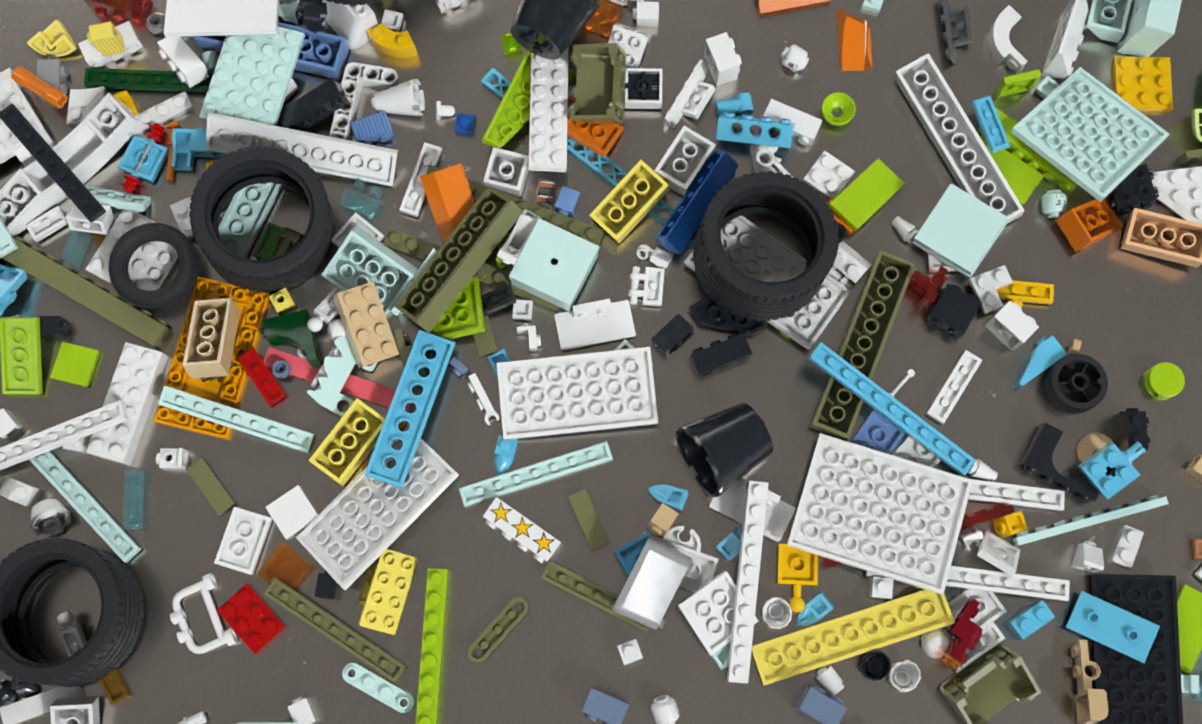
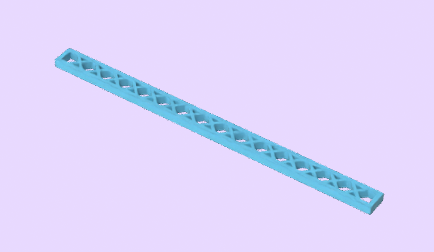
M494 68L481 80V84L501 100L505 96L502 89H508L511 84L507 78ZM494 75L499 79V84L491 85L488 81ZM571 138L567 139V151L614 188L618 185L616 177H625L628 174L607 156L603 158L590 149L587 150L588 148L583 146L584 150H574L573 144L578 142ZM595 154L598 156V161L590 162L587 155ZM602 166H611L612 173H604ZM660 199L648 214L664 226L668 218L660 217L659 211L667 210L671 215L674 208ZM689 240L687 245L694 249L695 241Z

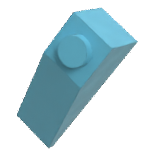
M1053 335L1048 339L1044 336L1036 342L1037 347L1031 351L1014 386L1016 390L1067 354Z

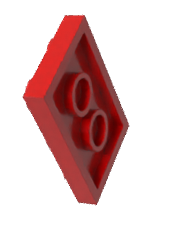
M246 583L217 609V612L255 655L287 627L249 583Z

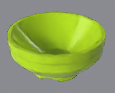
M832 93L823 101L822 115L831 125H845L855 115V103L847 94ZM832 110H841L842 116L834 117Z

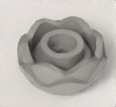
M158 12L151 13L145 22L147 30L155 35L164 32L165 15Z

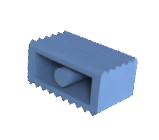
M385 111L350 122L356 142L373 145V143L378 141L387 142L394 136Z

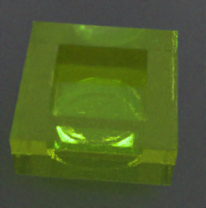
M511 33L501 35L505 55L523 52L522 45L515 40Z

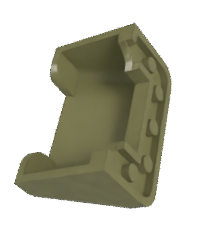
M617 43L573 45L570 59L577 67L576 100L568 108L570 120L576 122L623 124L626 79L625 51Z
M997 644L959 673H955L940 686L943 696L964 724H988L986 720L1016 698L1021 701H1032L1041 693L1022 657L1004 644Z

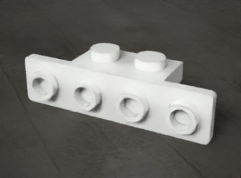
M700 59L694 67L692 74L685 82L683 89L666 114L665 121L672 129L676 127L682 115L698 119L716 90L713 85L703 82L709 72V68L704 60Z

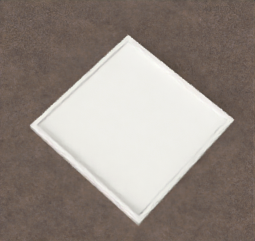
M167 0L164 35L165 37L277 34L279 0Z

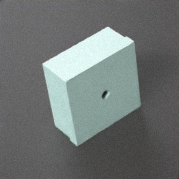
M1132 0L1125 33L1118 43L1116 52L1135 57H1149L1175 34L1182 0Z
M951 183L915 236L913 244L968 278H971L1008 223V217Z
M539 218L509 275V279L512 285L570 312L598 257L600 246Z

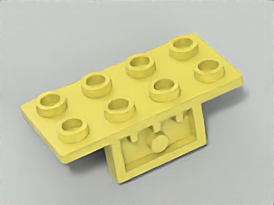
M386 549L379 556L376 567L370 565L367 568L357 600V604L364 605L358 623L359 626L395 635L418 561L416 557Z

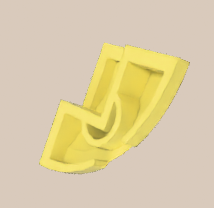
M55 20L44 31H39L27 42L32 49L46 56L55 55L56 57H62L77 50L72 37L60 20Z

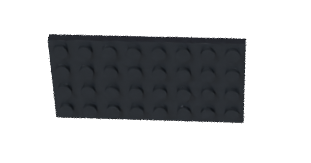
M1091 574L1092 596L1160 626L1145 663H1141L1093 641L1094 662L1098 664L1101 670L1100 676L1095 679V689H1104L1107 693L1108 702L1107 717L1096 724H1183L1176 576Z

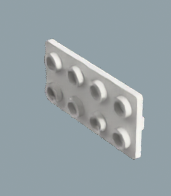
M610 299L574 305L572 306L573 311L554 315L562 351L636 336L628 300L611 303Z
M748 479L744 481L739 480L720 496L713 497L709 507L743 525ZM768 490L763 535L778 543L794 514L795 507L781 501V496Z

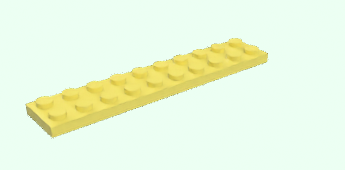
M922 590L754 645L751 651L764 686L954 624L955 621L945 594L941 595L928 590Z

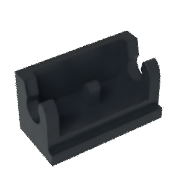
M678 313L651 338V341L668 359L695 334L694 328Z

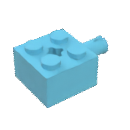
M1138 441L1125 452L1120 451L1114 443L1109 442L1077 467L1101 496L1108 500L1140 476L1139 472L1132 465V461L1146 452L1144 447H1141L1142 445ZM1107 467L1112 468V473L1110 475L1105 474L1107 472Z

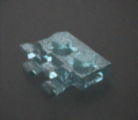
M357 178L352 190L346 188L339 206L374 221L382 205L377 200L380 199L383 191H381V188L373 185L369 197L361 194L366 184Z

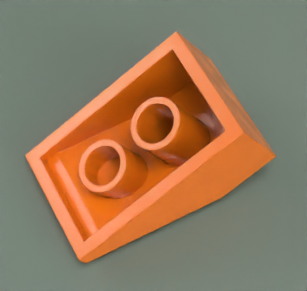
M1106 198L1102 202L1094 199L1075 207L1056 220L1060 230L1064 233L1075 252L1096 243L1124 227Z

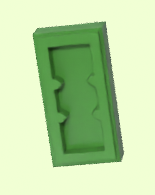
M268 222L253 256L260 260L272 259L280 243V235L284 228Z

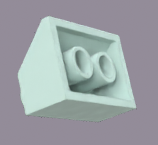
M1093 0L1086 27L1099 39L1119 43L1125 33L1132 0Z

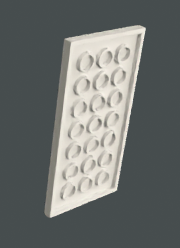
M743 216L733 219L721 229V241L728 259L738 270L753 279L764 282H781L792 279L806 270L807 260ZM692 251L684 264L695 271ZM827 275L807 305L790 316L787 315V317L779 318L778 320L771 319L767 322L810 350L852 290L830 275Z
M650 347L497 363L504 440L658 424Z
M407 426L402 432L407 431L410 427ZM420 439L402 489L366 477L364 475L366 467L296 537L345 591L459 476L422 439ZM394 440L391 444L394 450H400L403 446L400 440ZM388 458L384 465L391 469L395 467L396 461L393 458Z

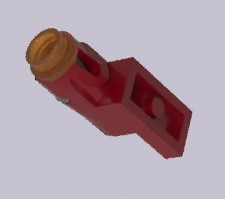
M974 598L967 600L954 620L955 623L947 631L955 639L952 638L942 662L955 671L959 667L961 668L963 664H966L982 646L980 638L983 629L970 620L979 612L977 607L980 602Z

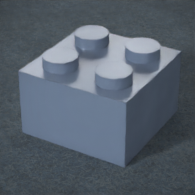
M805 686L794 708L821 724H839L847 710V707L843 706L844 701L831 695L827 697L824 695L826 691L818 686Z
M592 687L582 712L585 713L584 717L596 721L598 718L604 721L603 724H622L629 703Z

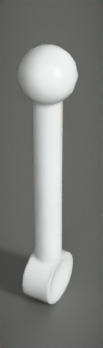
M912 369L908 370L905 378L889 394L894 397L904 383L915 375V371Z

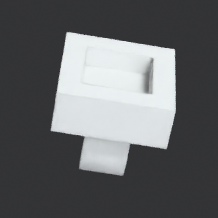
M975 525L960 530L958 539L968 551L971 550L970 543L974 542L979 547V540L984 539L982 531Z

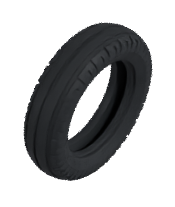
M162 223L142 224L130 229L114 245L109 258V276L117 293L130 304L145 309L164 308L178 302L192 288L198 272V257L189 238L175 227ZM159 241L170 244L175 248L179 258V268L174 279L168 285L158 290L147 291L135 287L128 273L129 261L134 252L149 242Z

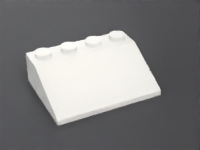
M1071 0L1062 12L1041 76L1046 77L1048 75L1053 80L1061 83L1066 77L1071 76L1074 68L1071 65L1078 56L1079 51H1077V47L1083 41V29L1087 28V16L1089 13L1087 0Z

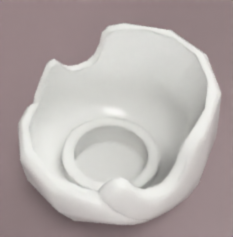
M773 597L767 600L762 607V617L770 628L781 629L791 621L792 609L790 604L783 598Z
M943 627L923 633L921 635V650L931 658L943 657L951 642L950 634Z
M910 660L897 662L891 667L888 675L889 682L894 689L900 692L912 691L917 687L921 679L920 669Z

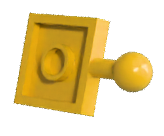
M778 544L777 584L793 585V598L789 602L793 612L799 613L805 608V602L801 598V585H818V555L787 546V544Z

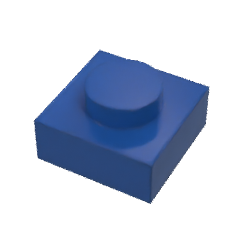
M457 113L455 133L473 135L476 115Z

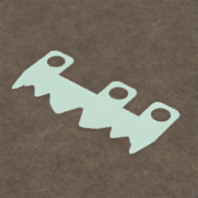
M389 324V327L393 335L395 329L392 325ZM342 335L334 341L342 357H325L324 369L328 377L318 378L321 389L307 391L318 404L341 417L346 412H340L337 409V403L340 400H346L350 408L354 401L341 394L340 391L354 365H357L348 337ZM378 362L362 368L371 372Z

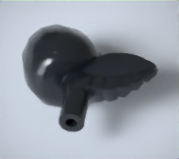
M13 678L11 681L1 679L0 707L13 703L17 696L32 697L40 693V689L36 684L21 682Z

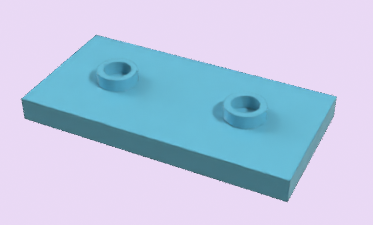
M1081 591L1065 628L1141 663H1145L1160 626Z

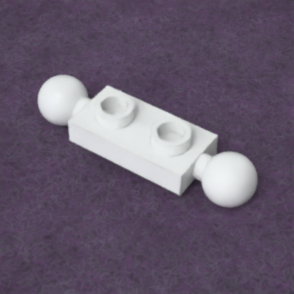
M336 286L315 308L313 314L317 317H311L307 322V326L311 331L317 332L321 330L323 322L329 325L339 314L333 295L343 290Z
M62 611L57 616V623L64 628L60 629L58 633L66 653L70 657L81 650L87 644L80 624L72 625L74 620L73 614L70 611Z

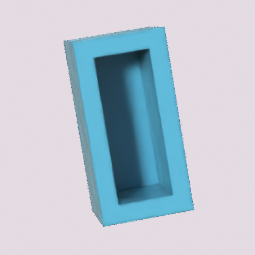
M1040 600L1035 601L1004 624L1016 640H1024L1055 618L1045 602Z

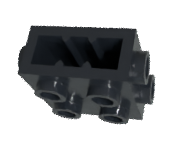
M1147 164L1138 166L1111 192L1109 201L1111 208H1115L1116 213L1128 214L1134 208H1141L1143 210L1151 208L1155 204L1159 193L1157 187H1153V171L1148 169Z
M948 283L944 288L940 287L935 297L938 299L935 304L931 303L926 313L929 315L926 320L929 321L931 326L947 331L946 333L949 336L961 338L982 302L975 295L961 291L959 286Z
M1127 408L1126 411L1119 412V415L1112 417L1114 444L1120 451L1125 452L1137 441L1142 445V448L1144 447L1148 451L1150 438L1147 435L1149 419L1146 417V411H1139L1138 408Z

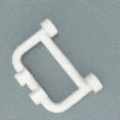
M212 573L204 575L202 577L203 581L177 592L172 600L174 613L170 614V619L174 625L179 624L181 630L177 632V638L180 643L185 642L188 649L196 654L208 652L226 643L229 646L238 643L237 635L232 628L224 631L209 590L217 587L216 579ZM197 591H201L218 637L201 646L195 645L193 633L186 622V614L180 605L182 598Z

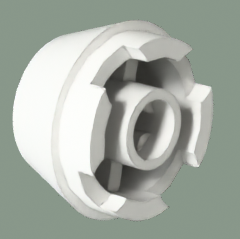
M56 499L40 501L31 510L30 528L37 536L40 534H47L48 537L57 536L64 532L63 528L67 524H71V513Z

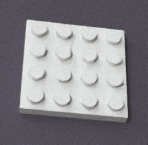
M123 209L85 270L112 284L108 266L110 254L116 242L122 235L134 227L157 222L134 210ZM159 241L149 242L139 247L132 255L128 266L129 277L134 286L147 291L163 288L179 262L175 248L168 243Z

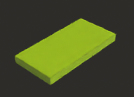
M982 134L980 136L981 140L1021 206H1023L1044 175L1005 149L991 153Z
M878 158L829 204V207L856 232L905 183Z
M1 317L2 394H43L40 317Z
M1184 584L1177 596L1181 672L1191 675L1202 650V593Z

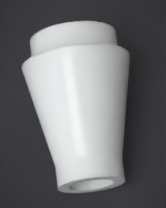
M897 216L891 223L902 239L908 243H911L919 232L917 230L918 227L902 219L900 216Z
M975 459V462L967 472L971 477L994 482L998 476V472L991 469L980 459Z

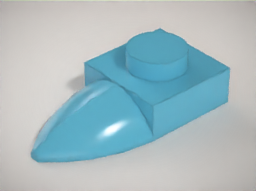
M499 435L494 453V463L498 475L505 473L512 464L518 439L504 440L503 436Z
M664 484L655 485L648 489L657 501L680 511L683 510L689 495L686 490Z
M823 592L805 605L803 611L798 615L797 626L814 624L835 608Z

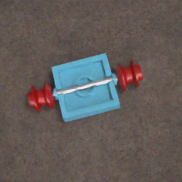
M154 123V125L149 124L151 131L145 132L147 138H149L148 140L136 135L133 136L118 166L120 170L129 173L128 175H123L126 179L125 182L119 183L122 186L121 189L128 193L138 192L135 188L136 185H141L138 178L154 183L168 155V148L156 144V142H163L162 134H167L164 131L165 128L157 123Z

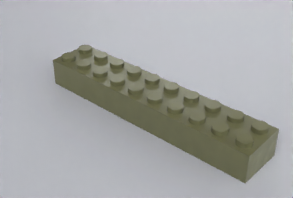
M879 250L874 259L837 354L870 380L873 378L916 265L913 262ZM829 375L809 428L847 441L852 433L863 400Z

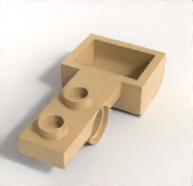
M1078 640L1071 647V655L1075 660L1073 675L1077 680L1078 694L1075 695L1077 724H1095L1105 719L1108 715L1107 693L1104 689H1092V681L1100 676L1101 670L1097 663L1089 661L1087 640ZM1085 668L1091 671V677L1085 673Z

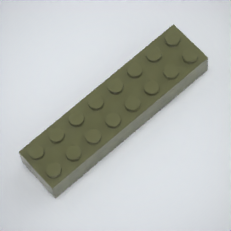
M488 186L394 307L430 333L523 211L510 198Z

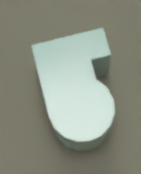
M1181 675L1182 693L1199 694V675Z

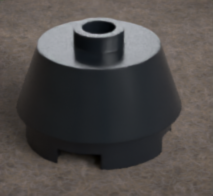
M299 0L295 12L299 27L313 33L323 32L326 28L323 26L324 18H327V4L322 3L323 0Z

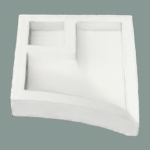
M104 87L70 89L66 124L69 127H77L106 96V89Z

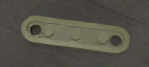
M520 597L512 599L468 649V657L472 662L481 663L485 661L523 619L529 610V605L525 599ZM517 604H521L523 606V609L520 612L516 611L515 606ZM477 649H481L482 655L480 657H477L475 655V651Z

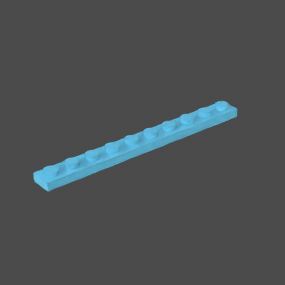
M822 342L818 343L808 357L810 361L961 476L967 474L975 462L973 457Z

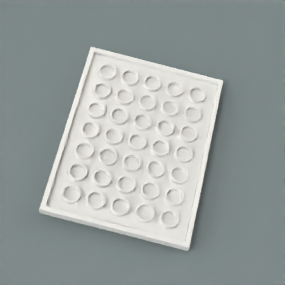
M820 433L787 546L943 595L973 480Z

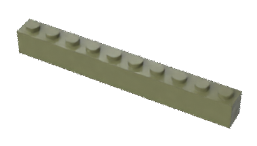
M19 236L13 238L18 248L2 257L4 260L156 349H160L171 332L166 327L168 323L160 318L154 320L151 318L152 314L146 310L141 309L139 311L135 309V305L130 304L126 300L124 302L119 299L120 295L111 290L109 293L104 291V286L98 282L90 283L87 281L89 277L80 272L78 274L73 273V268L67 264L59 265L56 263L58 259L50 254L42 255V250L34 245H31V247L25 245L27 241Z

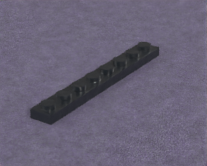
M13 103L0 111V119L90 223L107 212Z

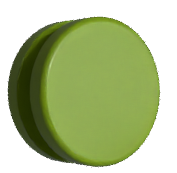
M1170 362L1156 364L1144 376V386L1147 392L1154 398L1162 400L1179 394L1185 384L1184 374L1181 369Z

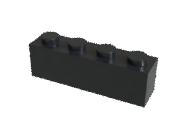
M333 77L281 109L276 126L304 131L318 121L325 119L328 115L349 103L342 85Z

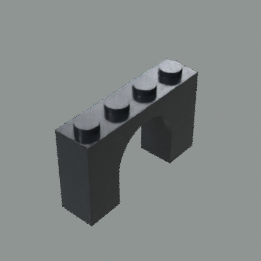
M1041 423L1020 462L1024 466L1023 470L1033 475L1035 472L1042 475L1041 479L1045 482L1059 484V489L1067 493L1072 491L1078 494L1077 498L1086 503L1088 501H1096L1100 493L1082 472L1075 477L1068 478L1061 475L1055 469L1052 455L1063 431L1048 423ZM1107 467V472L1105 474L1110 475L1112 468Z

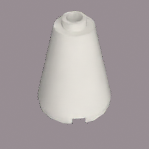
M411 79L375 93L374 98L371 99L372 107L377 112L385 111L391 114L423 116L421 111L425 110V99L423 90H419L418 85H421L418 79Z

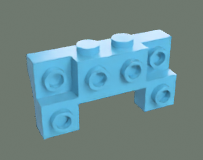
M207 128L173 129L171 167L174 170L193 171L194 157L221 158L223 155L228 154L205 150Z
M1 264L0 316L9 304L15 301L17 297L16 290L27 279L24 270L9 268Z

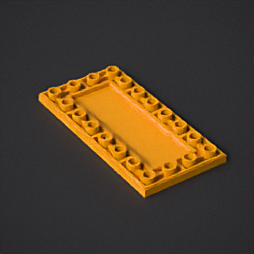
M198 276L164 386L238 409L248 377V373L238 360V357L252 348L256 349L263 326L262 320L265 319L270 303L268 296L271 294L267 292H252L249 289H242L240 286L237 287L233 284ZM232 298L240 313L232 355L234 366L230 369L229 376H222L223 381L220 383L217 379L202 382L200 378H191L182 365L194 302L198 300ZM159 404L153 420L156 423L229 440L232 431L230 427Z

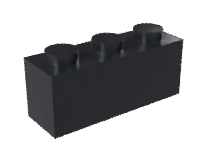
M734 333L728 336L725 341L717 340L710 343L708 348L703 349V347H699L693 350V354H690L689 359L698 379L747 360L751 358L753 353L744 333L740 335Z

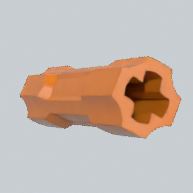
M22 66L16 67L14 72H12L11 79L41 96L58 109L62 108L67 102L68 96L64 92L34 76Z

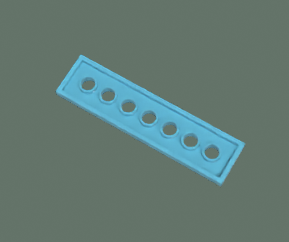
M421 330L418 331L364 474L366 477L401 489L403 488L456 342ZM428 350H433L436 352V357L434 359H427L425 353ZM421 368H427L430 374L427 377H421L418 372ZM414 386H421L423 388L422 394L414 395L412 393ZM407 404H414L416 411L414 413H407L405 411ZM401 422H407L410 428L402 432L398 429V425ZM394 440L402 441L403 446L400 450H394L391 447ZM393 458L396 461L395 467L391 469L385 467L386 459Z

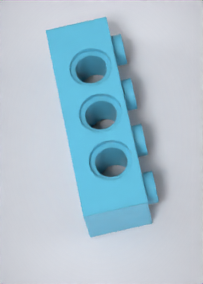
M724 112V115L721 114L718 117L716 139L791 148L795 123H791L790 119L782 118L779 121H774L772 117L761 116V119L753 118V115L742 114V117L735 116V113ZM733 123H739L742 130L735 131ZM751 126H759L760 133H753ZM770 128H777L779 135H771Z

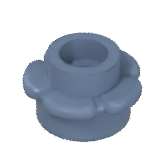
M285 360L276 361L272 366L273 375L277 378H286L291 371L290 364H287Z

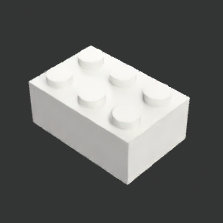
M683 126L654 172L669 184L672 190L684 196L715 151L716 144Z

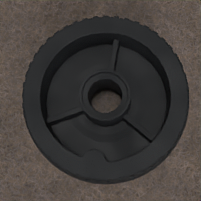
M1084 354L1068 355L1059 359L1049 368L1044 379V391L1049 402L1060 411L1073 414L1082 413L1094 408L1102 401L1107 392L1108 377L1101 364L1092 357ZM1074 379L1078 380L1080 387L1076 386Z

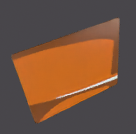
M836 9L840 71L873 70L870 23L845 11Z

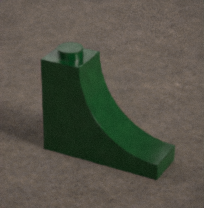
M308 309L262 320L263 327L261 328V333L270 345L282 343L298 347L307 354L313 369L321 367L315 332L311 331L307 326L308 320L312 317Z

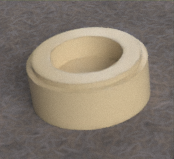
M1075 338L1072 341L1068 355L1079 353L1082 340Z

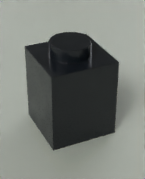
M37 316L40 317V337L42 339H66V334L69 332V323L65 318L61 316Z
M326 570L324 573H318L314 597L338 600L340 585Z

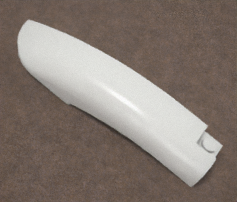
M108 93L90 114L52 149L76 177L85 184L131 137L128 133L139 121L131 113L132 110L114 95ZM35 160L24 169H19L0 190V217L11 236L14 237L27 229L25 225L60 205L68 196Z

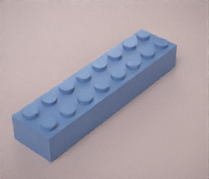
M278 22V27L305 34L294 70L340 80L350 49L345 37L323 32L313 33L298 26ZM226 35L194 36L200 48L221 52Z

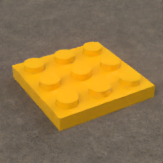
M1115 56L1113 58L1114 93L1138 111L1171 112L1173 110L1170 57Z

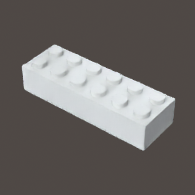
M125 342L103 407L122 400L125 402L129 420L93 433L86 453L131 466L169 359L167 355L156 350Z

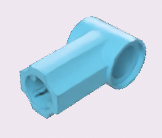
M747 92L737 94L733 98L716 100L715 102L718 117L721 114L724 115V112H732L738 114V116H742V114L751 115L754 112L751 94Z

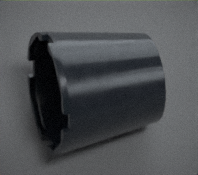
M521 0L510 31L515 40L528 51L545 59L556 60L560 58L595 14L600 3L597 0Z
M740 403L678 427V431L675 433L679 450L687 467L692 466L697 474L695 477L696 481L712 497H718L773 453L772 439L764 421L746 403Z

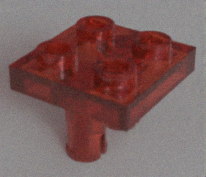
M941 266L931 278L915 270L913 275H911L908 286L921 293V297L915 306L916 309L922 311L925 307L929 308L931 303L935 301L938 290L948 278L945 276L948 269Z

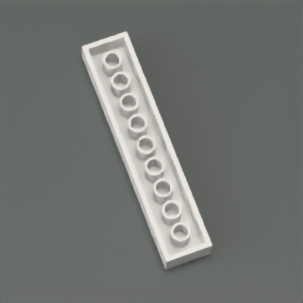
M929 53L895 71V81L960 189L1006 215L1008 223L1022 216L1025 210Z

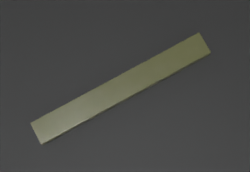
M274 577L263 594L392 682L396 683L406 668L405 664L278 578Z

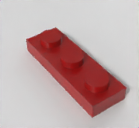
M255 348L238 357V360L269 406L286 397V394Z

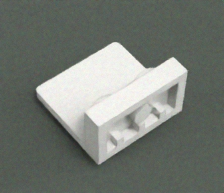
M617 23L613 26L608 43H617L625 51L626 68H639L646 44L650 42L652 35Z

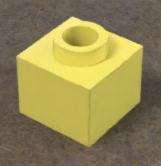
M286 288L268 296L279 315H284L297 308Z

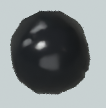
M871 650L866 652L861 659V671L866 678L872 681H880L889 675L891 661L886 653L880 650Z

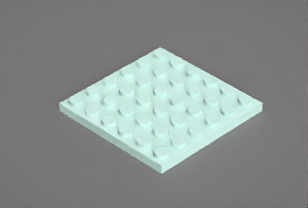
M1081 67L1011 130L1013 135L1100 202L1169 136L1168 132Z

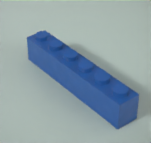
M714 151L656 236L655 239L669 253H681L686 248V244L696 233V229L702 222L710 200L734 176L739 165L726 151Z

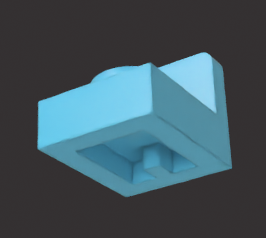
M735 528L716 546L728 561L732 560L740 552L742 530Z

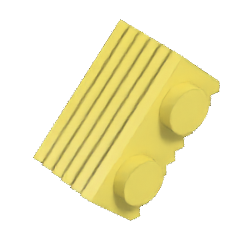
M111 21L89 26L87 37L90 44H94L97 52L100 51L105 57L126 52L124 38Z

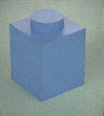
M562 186L555 204V212L573 218L580 201V192Z

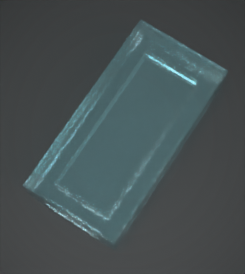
M71 230L59 261L79 267L93 233Z

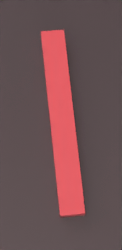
M269 347L264 359L266 366L271 369L276 361H287V364L291 366L289 375L309 382H313L321 368L313 369L309 360ZM349 374L340 392L390 408L396 390ZM407 404V405H406V407H405V411H406V412H408V409H409L410 404Z

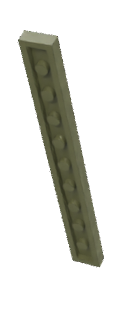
M429 165L426 174L439 171L441 169ZM467 179L474 202H476L488 186ZM496 190L510 198L522 211L526 209L542 217V220L599 246L604 234L603 229Z
M391 227L383 243L390 249L422 261L426 260L433 248L438 251L441 247ZM483 263L473 276H477L479 283L495 289L510 284L514 296L524 300H533V303L556 312L560 309V307L512 285L509 279L510 273Z

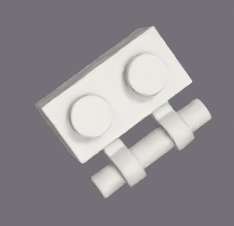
M842 241L838 244L837 256L828 275L851 290L854 285L849 280L851 279L854 283L858 282L872 264ZM836 269H839L842 273L845 274V276L843 277L841 274H839L836 271Z

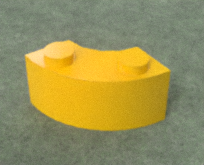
M384 23L367 30L370 41L381 53L398 59L418 56L408 31L394 32L388 29Z

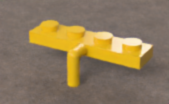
M1013 281L1011 284L996 291L1001 300H1009L1012 303L1018 304L1021 308L1023 306L1022 302L1051 305L1054 297V284Z

